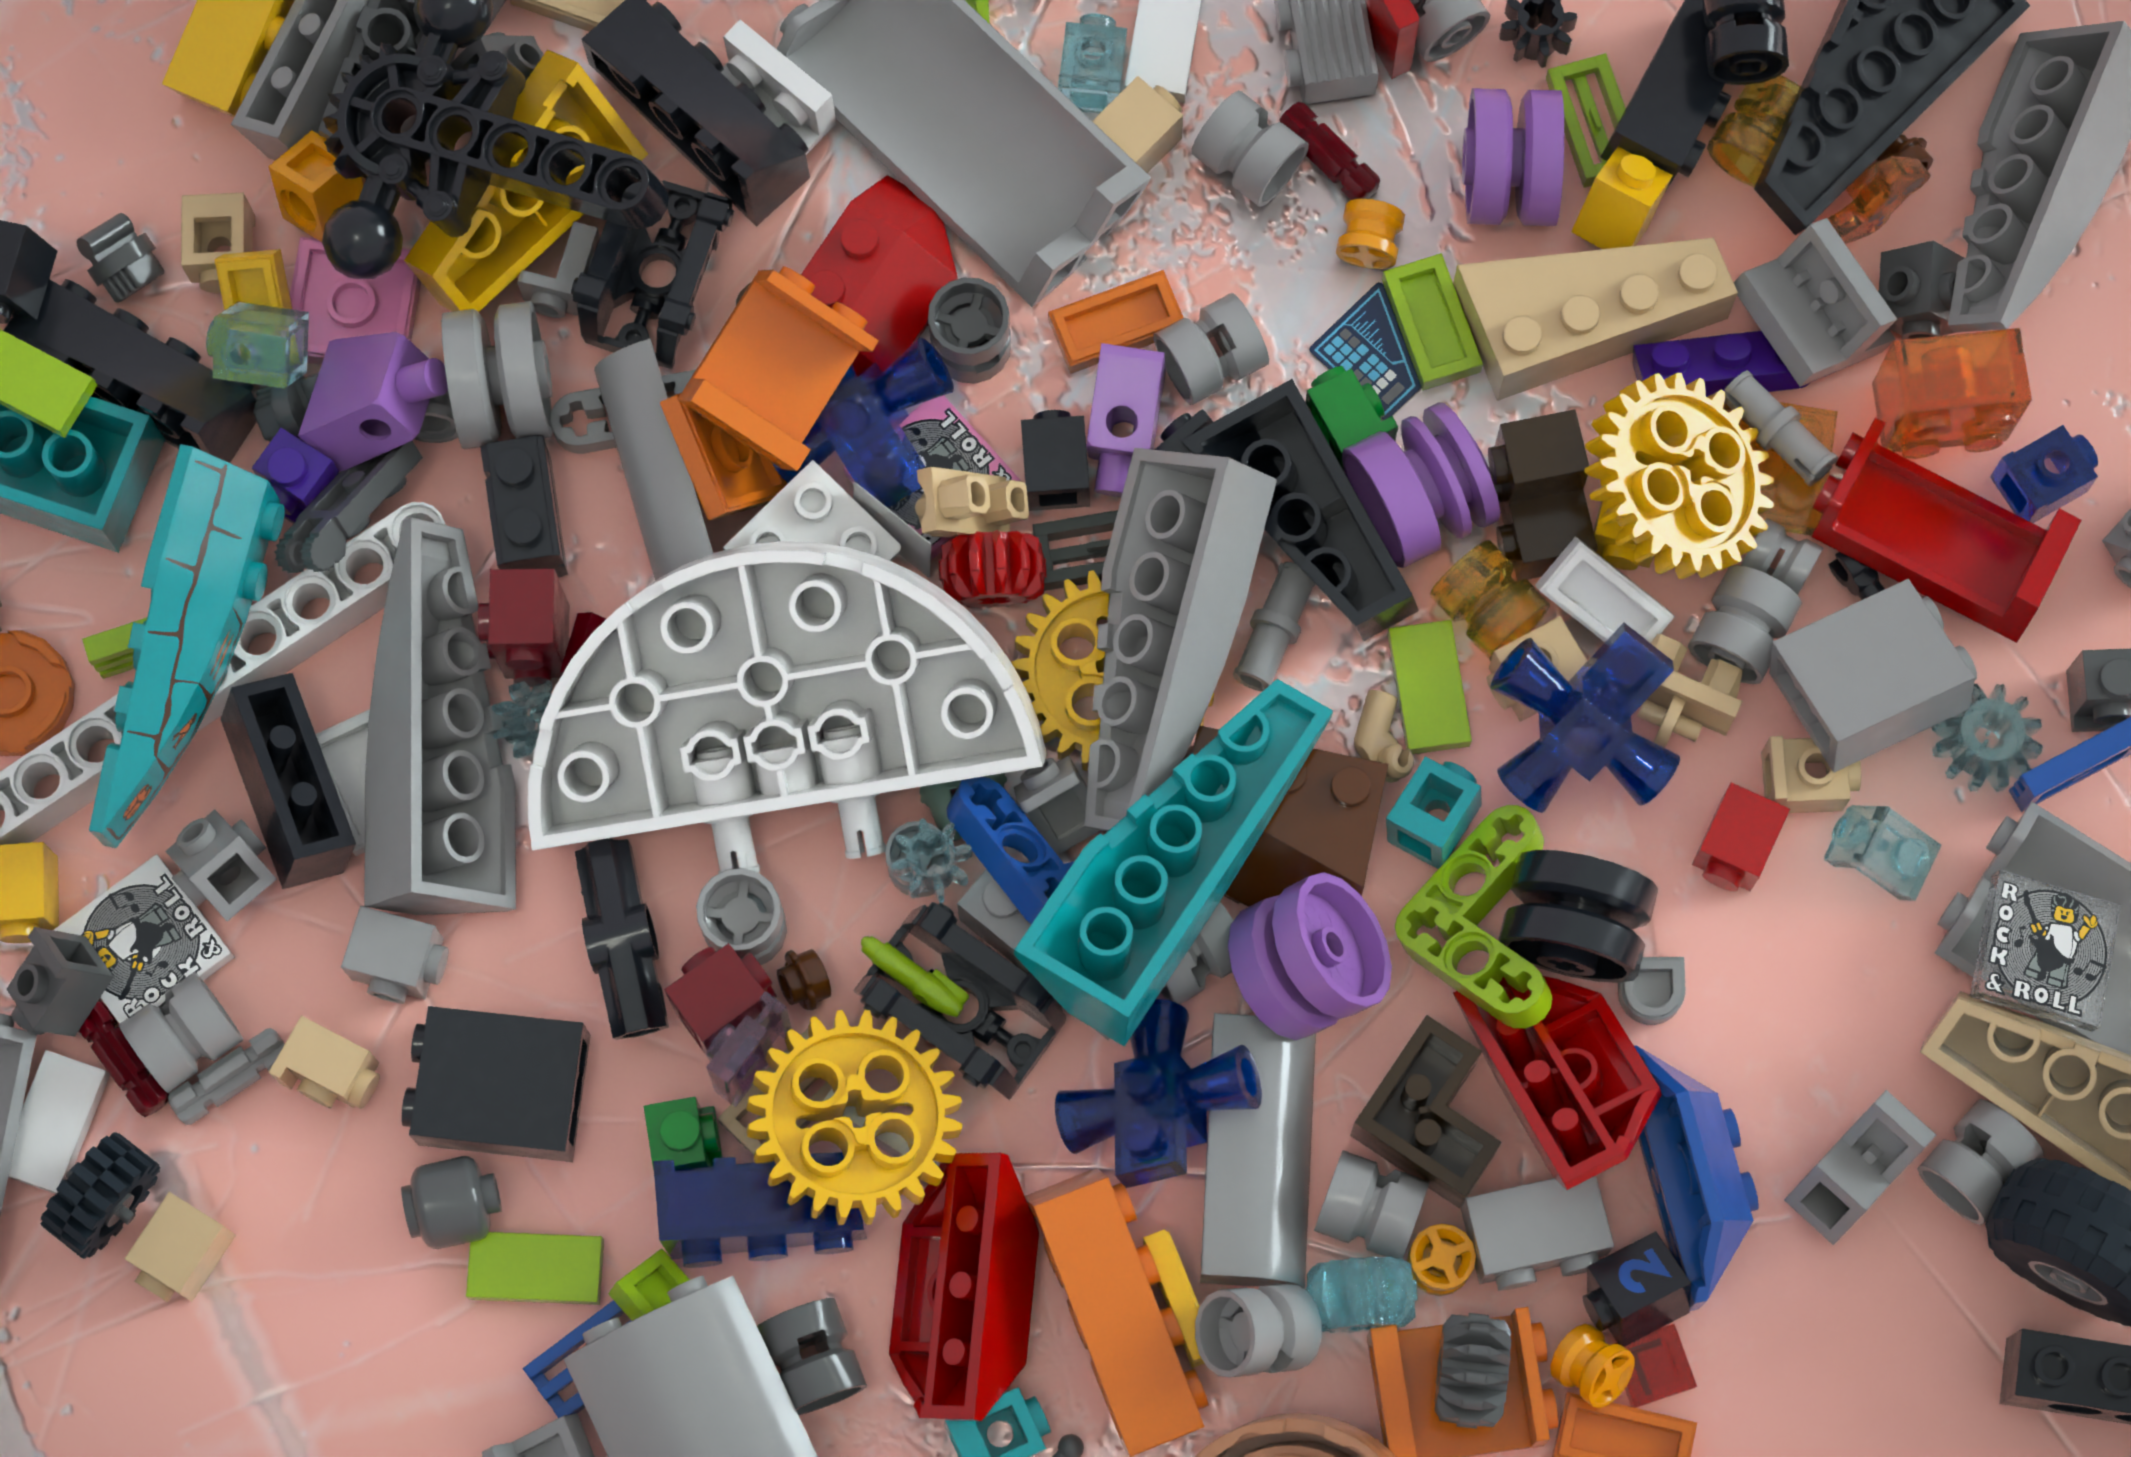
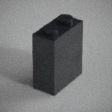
M428 1006L426 1023H417L413 1033L411 1059L412 1062L419 1063L416 1088L407 1087L404 1094L402 1125L410 1127L409 1136L419 1146L573 1162L591 1035L584 1023Z

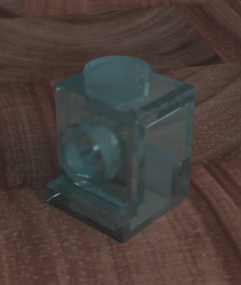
M1097 13L1081 16L1079 23L1066 22L1058 89L1082 112L1101 113L1122 92L1127 52V28L1116 27V21L1112 17ZM1084 55L1100 56L1101 58L1091 60Z

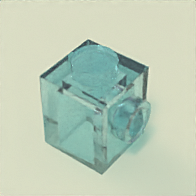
M236 302L216 315L208 328L206 338L207 353L210 357H213V378L284 389L307 373L309 312Z

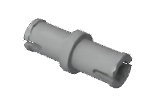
M1750 371L1742 372L1725 388L1724 404H1727L1732 410L1740 406L1743 408L1744 412L1741 419L1750 428H1757L1759 431L1756 442L1765 451L1773 449L1804 479L1808 486H1812L1821 480L1833 467L1831 465L1837 462L1838 456L1833 452L1831 453L1799 422L1801 414L1793 406L1790 405L1785 408L1753 377Z
M1280 563L1278 574L1263 609L1255 610L1250 620L1253 632L1238 667L1233 672V677L1248 688L1262 692L1273 683L1288 645L1296 643L1301 633L1298 621L1312 588L1316 584L1296 563Z

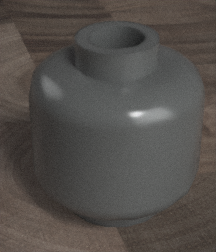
M469 1156L421 1165L413 1171L410 1180L411 1185L401 1187L403 1208L412 1238L421 1236L425 1244L432 1249L447 1248L485 1238L491 1226L490 1214L502 1212L500 1194L494 1173L482 1175L478 1164Z

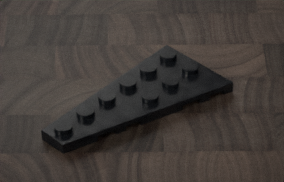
M1840 0L1754 190L1794 235L1806 229L2030 7L2029 3L2026 0Z

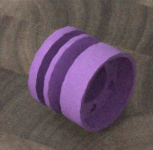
M1438 402L1424 409L1423 422L1414 416H1409L1402 420L1400 430L1404 451L1386 432L1379 431L1343 449L1342 452L1345 475L1393 561L1400 568H1405L1440 550L1442 542L1437 519L1455 538L1463 539L1471 535L1472 522L1478 527L1485 528L1499 521L1501 514L1491 474L1479 446L1456 413L1445 403Z

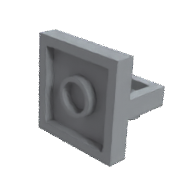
M1828 218L1810 224L1777 259L1744 271L1733 282L1738 292L1737 296L1800 387L1878 355L1896 340L1888 328L1897 318Z

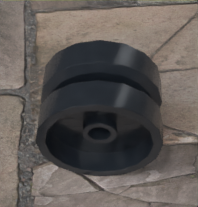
M1558 850L1522 852L1517 860L1511 890L1524 904L1510 907L1505 912L1498 941L1532 963L1535 967L1546 971L1597 982L1621 983L1634 981L1639 974L1645 943L1632 929L1646 926L1651 921L1658 893L1655 883L1635 870L1588 855Z

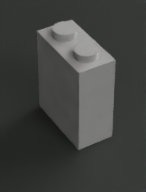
M1909 578L1772 642L1769 674L1815 745L1819 748L1833 773L1970 709L1974 682L1977 679L1974 662L1964 647L1960 645L1954 647L1943 630L1944 624L1937 606L1928 596L1921 598Z

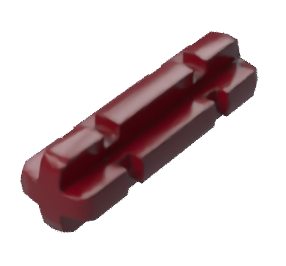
M1296 102L1286 110L1279 121L1309 143L1306 156L1333 183L1340 181L1343 185L1341 191L1351 200L1369 199L1379 188V176L1366 163L1359 165L1356 161L1358 155L1325 123L1318 125L1315 121L1318 116L1305 103Z
M98 1001L79 1029V1032L88 1043L93 1042L91 1049L119 1088H122L123 1091L128 1090L125 1096L134 1109L144 1117L150 1116L168 1102L169 1093L164 1091L152 1075H149L150 1072L137 1056L120 1027H115L117 1024L116 1019L108 1008Z

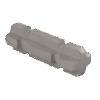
M272 1028L265 1029L249 1040L251 1046L246 1050L240 1046L197 1074L199 1081L192 1085L187 1081L170 1092L168 1101L177 1117L185 1125H192L209 1113L207 1110L208 1106L214 1103L219 1107L261 1079L259 1072L265 1068L270 1071L285 1045L275 1030Z

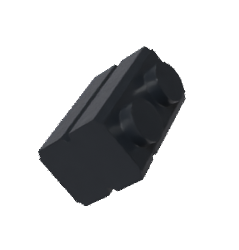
M535 435L486 443L480 446L483 469L487 477L485 483L498 568L555 569L558 578L568 575L552 460L544 437Z

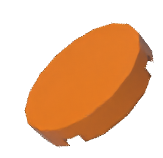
M23 630L7 631L8 633H0V756H23L61 732L74 706L75 683L64 658L45 639Z

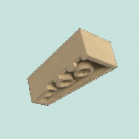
M1714 238L1457 265L1453 282L1480 354L1483 368L1497 401L1633 353L1634 345L1664 342L1726 320L1738 294Z
M1959 991L1923 1042L1920 1053L2093 1172L2106 1179L2115 1181L2131 1191V1055Z

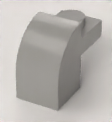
M1885 1090L1784 1201L1834 1245L1871 1207L1901 1172L1925 1149L1936 1134L1889 1091Z

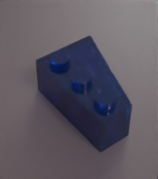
M842 1152L810 1154L817 1163L824 1166L839 1164L844 1159ZM735 1157L714 1158L712 1160L713 1167L676 1171L674 1169V1160L653 1161L659 1241L671 1259H683V1267L685 1268L720 1265L723 1263L722 1254L748 1252L750 1261L778 1260L788 1257V1247L814 1245L815 1254L845 1253L854 1250L853 1241L867 1239L866 1224L862 1219L859 1208H851L844 1225H838L835 1206L827 1204L823 1212L815 1219L811 1217L813 1198L805 1195L795 1204L789 1205L787 1200L792 1184L786 1180L770 1187L767 1183L769 1174L776 1166L774 1161L736 1164Z

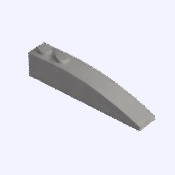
M2125 21L2020 33L1979 130L1977 145L1983 152L1980 169L1973 170L1970 190L1976 196L1973 215L1965 217L1962 236L1968 243L1966 258L1959 261L1957 265L1948 326L1954 333L2008 329L2043 291L2071 254L2097 212L2131 139V29Z
M1134 448L1102 570L1101 591L1109 593L1107 623L1098 625L1097 649L1105 652L1103 684L1094 685L1092 711L1099 714L1100 732L1099 740L1090 745L1085 827L1109 831L1126 816L1129 807L1144 794L1149 796L1172 776L1173 769L1183 761L1202 722L1225 666L1246 603L1277 479L1229 457Z
M413 517L403 520L389 581L376 654L368 722L365 770L364 907L413 915L508 912L516 909L515 782L511 764H502L496 732L504 730L499 705H490L484 671L491 669L487 645L486 643L481 644L475 632L472 613L478 611L479 606L464 532L460 528Z

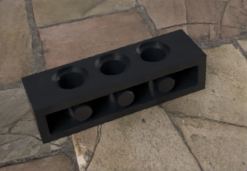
M2021 1329L2006 1338L1999 1404L2131 1425V1346Z

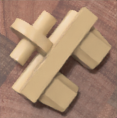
M927 467L917 470L918 483L924 490V493L915 505L922 533L930 534L933 537L950 538L958 535L975 534L976 531L992 532L999 530L1000 532H1010V523L1028 519L1029 508L1025 482L1006 481V477L938 467Z
M1657 634L1642 657L1635 655L1621 687V691L1644 700L1637 717L1660 726L1653 744L1665 748L1672 732L1696 742L1703 726L1726 736L1743 702L1737 699L1743 673L1742 669L1720 659H1711L1702 681L1698 682L1677 673L1688 648L1679 641L1662 634Z

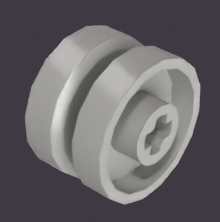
M526 301L499 305L494 315L495 346H491L485 320L477 310L468 309L443 313L441 326L444 364L454 423L462 449L479 448L486 443L498 442L502 428L500 405H504L511 433L516 438L535 435L551 438L553 433L550 422L552 411L550 399L552 397L551 373L546 345L541 338L533 303Z

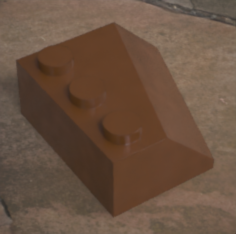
M1199 726L1192 753L1196 755L1218 735L1219 729ZM1313 749L1224 896L1237 904L1242 903L1249 907L1263 899L1280 895L1285 888L1308 876L1323 872L1342 878L1362 896L1388 764Z

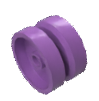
M1472 88L1467 128L1464 129L1462 147V183L1465 185L1467 224L1500 225L1507 216L1511 187H1515L1517 216L1523 225L1557 226L1564 171V103L1562 91L1527 90L1521 99L1517 128H1513L1511 98L1505 89Z
M1325 872L1308 876L1285 888L1280 895L1263 899L1240 911L1231 923L1228 951L1232 973L1243 998L1258 1019L1277 1035L1293 1040L1312 1036L1335 1025L1339 1019L1355 1015L1380 1003L1390 988L1392 965L1384 933L1377 917L1363 897L1342 878Z

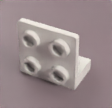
M739 19L723 36L728 62L723 66L724 70L721 73L735 87L741 82L749 86L765 105L766 111L763 114L778 128L785 123L794 129L807 145L809 150L806 153L807 155L837 124L832 94Z
M814 460L802 469L723 547L724 551L749 544L779 541L818 542L849 547L892 561L901 550L900 543Z

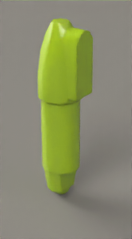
M865 936L861 939V951L872 963L912 992V995L924 1005L954 1017H958L963 1011V1005L969 999V995L940 971L935 969L933 973L927 972L888 942L884 944L873 936Z

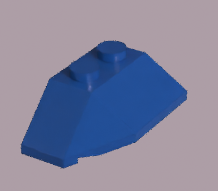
M1636 1045L1634 1047L1662 1093L1638 1140L1668 1249L1691 1282L1690 1311H1694L1707 1302L1753 1223L1751 1211L1759 1209L1758 1196L1751 1174L1748 1171L1743 1173L1739 1171L1733 1148L1741 1146V1138L1737 1120L1732 1109L1722 1110L1717 1092Z

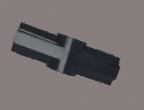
M606 838L589 842L584 848L575 851L576 865L582 888L581 894L584 898L587 917L582 918V929L590 964L594 973H599L612 1037L615 1040L635 1038L669 1028L662 986L659 983L655 960L659 959L656 933L649 908L642 901L632 846L628 839L614 840Z

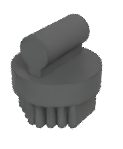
M118 213L77 239L78 250L93 265L87 270L88 274L97 287L102 284L116 303L122 302L164 274L163 267L152 253L156 247L146 233L137 236L134 232L133 223L123 213Z
M319 372L307 377L294 373L274 381L273 385L261 388L256 392L257 397L255 398L256 403L254 404L255 409L253 413L266 441L271 442L280 428L302 440L298 434Z

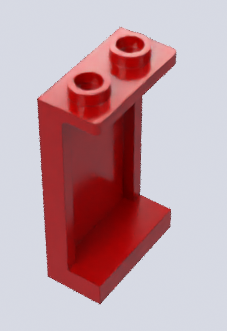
M1876 417L1865 437L1852 432L1835 466L1846 471L1842 480L1829 475L1812 509L1823 515L1811 537L1897 582H1902L1909 578L1917 592L2017 643L2037 612L2082 520L2059 508L2045 530L1881 446L1878 443V438L1886 422Z

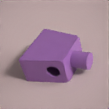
M397 332L329 341L298 436L305 443L332 459L339 472L411 442L420 433L430 398L444 395L448 391L445 365L437 358L429 359L410 340Z
M1101 343L1086 444L1088 458L1099 460L1094 488L1096 493L1122 497L1134 448L1154 449L1166 376L1164 352ZM1121 422L1134 425L1133 433L1127 437L1114 436L1112 434L1113 426Z

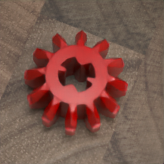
M999 530L992 532L976 531L975 534L958 535L941 545V560L938 561L939 580L942 581L943 591L961 605H965L968 608L977 606L986 608L993 606L1009 607L1012 604H1026L1030 600H1035L1044 594V579L1047 577L1046 558H1044L1042 553V545L1039 542V538L1030 533L1022 534L1017 530L1010 532H1000Z

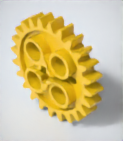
M1678 372L1666 379H1663L1660 373H1657L1643 381L1638 380L1620 390L1619 395L1603 404L1606 414L1593 420L1591 424L1600 436L1585 444V448L1591 454L1598 457L1599 461L1586 467L1584 470L1585 474L1600 479L1601 483L1600 488L1589 494L1590 499L1606 501L1609 507L1600 518V522L1602 524H1610L1617 521L1621 529L1617 534L1615 543L1620 546L1633 540L1636 543L1634 561L1640 563L1654 556L1657 574H1662L1675 568L1678 579H1685L1695 573L1700 578H1704L1742 561L1741 555L1757 547L1753 537L1758 535V533L1766 531L1768 525L1759 514L1772 509L1774 503L1769 498L1760 493V489L1774 483V478L1759 472L1757 465L1769 458L1768 452L1753 451L1750 442L1758 435V429L1749 428L1742 430L1738 425L1744 412L1743 408L1740 406L1727 412L1723 409L1725 392L1722 389L1705 397L1704 379L1698 378L1686 385L1682 373Z
M1094 570L1088 572V589L1080 591L1071 580L1066 579L1064 580L1065 600L1060 602L1047 593L1042 596L1043 607L1047 613L1046 618L1033 613L1026 615V626L1035 634V637L1022 635L1016 636L1015 649L1029 658L1011 661L1018 676L1028 679L1022 683L1028 692L1030 700L1033 701L1032 705L1038 720H1043L1044 722L1040 727L1044 744L1058 737L1060 742L1057 752L1058 759L1060 760L1070 755L1075 749L1081 751L1082 770L1087 771L1089 766L1090 745L1099 740L1100 718L1086 720L1079 717L1073 708L1080 699L1094 696V685L1103 684L1105 652L1097 649V622L1101 619H1108L1109 593L1101 591V582ZM1072 637H1081L1092 644L1093 651L1083 659L1072 660L1065 657L1059 648L1065 640ZM1214 693L1211 697L1208 707H1211L1213 705ZM1204 717L1202 719L1200 726H1203Z
M837 1010L833 1029L826 1030L816 1016L811 1017L808 1025L809 1038L807 1040L792 1029L787 1031L785 1044L789 1054L775 1048L768 1050L766 1061L775 1073L756 1070L753 1085L766 1094L749 1096L746 1110L764 1118L749 1123L746 1133L748 1138L763 1139L766 1142L755 1150L753 1159L755 1163L775 1162L776 1166L769 1174L767 1183L772 1187L788 1180L792 1184L787 1200L789 1205L795 1204L805 1195L813 1198L811 1207L812 1218L816 1219L828 1204L836 1207L838 1225H844L851 1208H859L865 1224L872 1225L876 1206L882 1204L887 1213L894 1219L899 1216L901 1211L900 1196L902 1194L916 1205L922 1203L925 1193L919 1180L934 1186H938L941 1183L944 1174L933 1161L941 1163H952L957 1150L942 1139L959 1137L962 1123L945 1116L958 1111L962 1099L960 1096L942 1094V1091L952 1084L955 1075L953 1071L933 1072L932 1068L936 1064L941 1052L938 1048L928 1050L921 1055L915 1050L921 1034L919 1030L916 1029L909 1033L903 1040L896 1037L897 1018L893 1016L885 1023L882 1030L873 1029L870 1010L863 1012L858 1026H849L843 1010ZM875 1069H884L891 1072L897 1078L899 1087L889 1093H879L867 1084L865 1075ZM811 1077L821 1078L832 1086L834 1095L822 1102L812 1101L801 1092L799 1084ZM906 1105L912 1108L910 1115L889 1112L897 1106ZM853 1106L856 1108L858 1116L866 1117L863 1127L854 1128L851 1119L843 1117L846 1107ZM798 1119L819 1122L811 1128L804 1129L796 1125ZM886 1132L896 1133L905 1139L909 1152L900 1157H889L882 1154L877 1148L875 1138ZM819 1141H830L841 1149L844 1159L839 1164L833 1166L821 1165L811 1157L809 1147Z

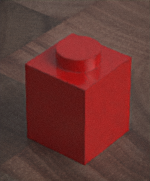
M1730 782L1692 865L1704 870L1703 878L1717 887L1734 892L1738 891L1739 887L1751 891L1764 869L1790 809Z

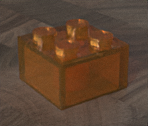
M2020 328L1895 340L1892 342L1872 382L1877 418L1886 422L1880 434L1881 444L1893 452H1902V456L1909 459L1932 456L1937 454L1940 448L1964 446L1967 452H1985L1996 449L2003 444V441L2008 440L2032 401Z

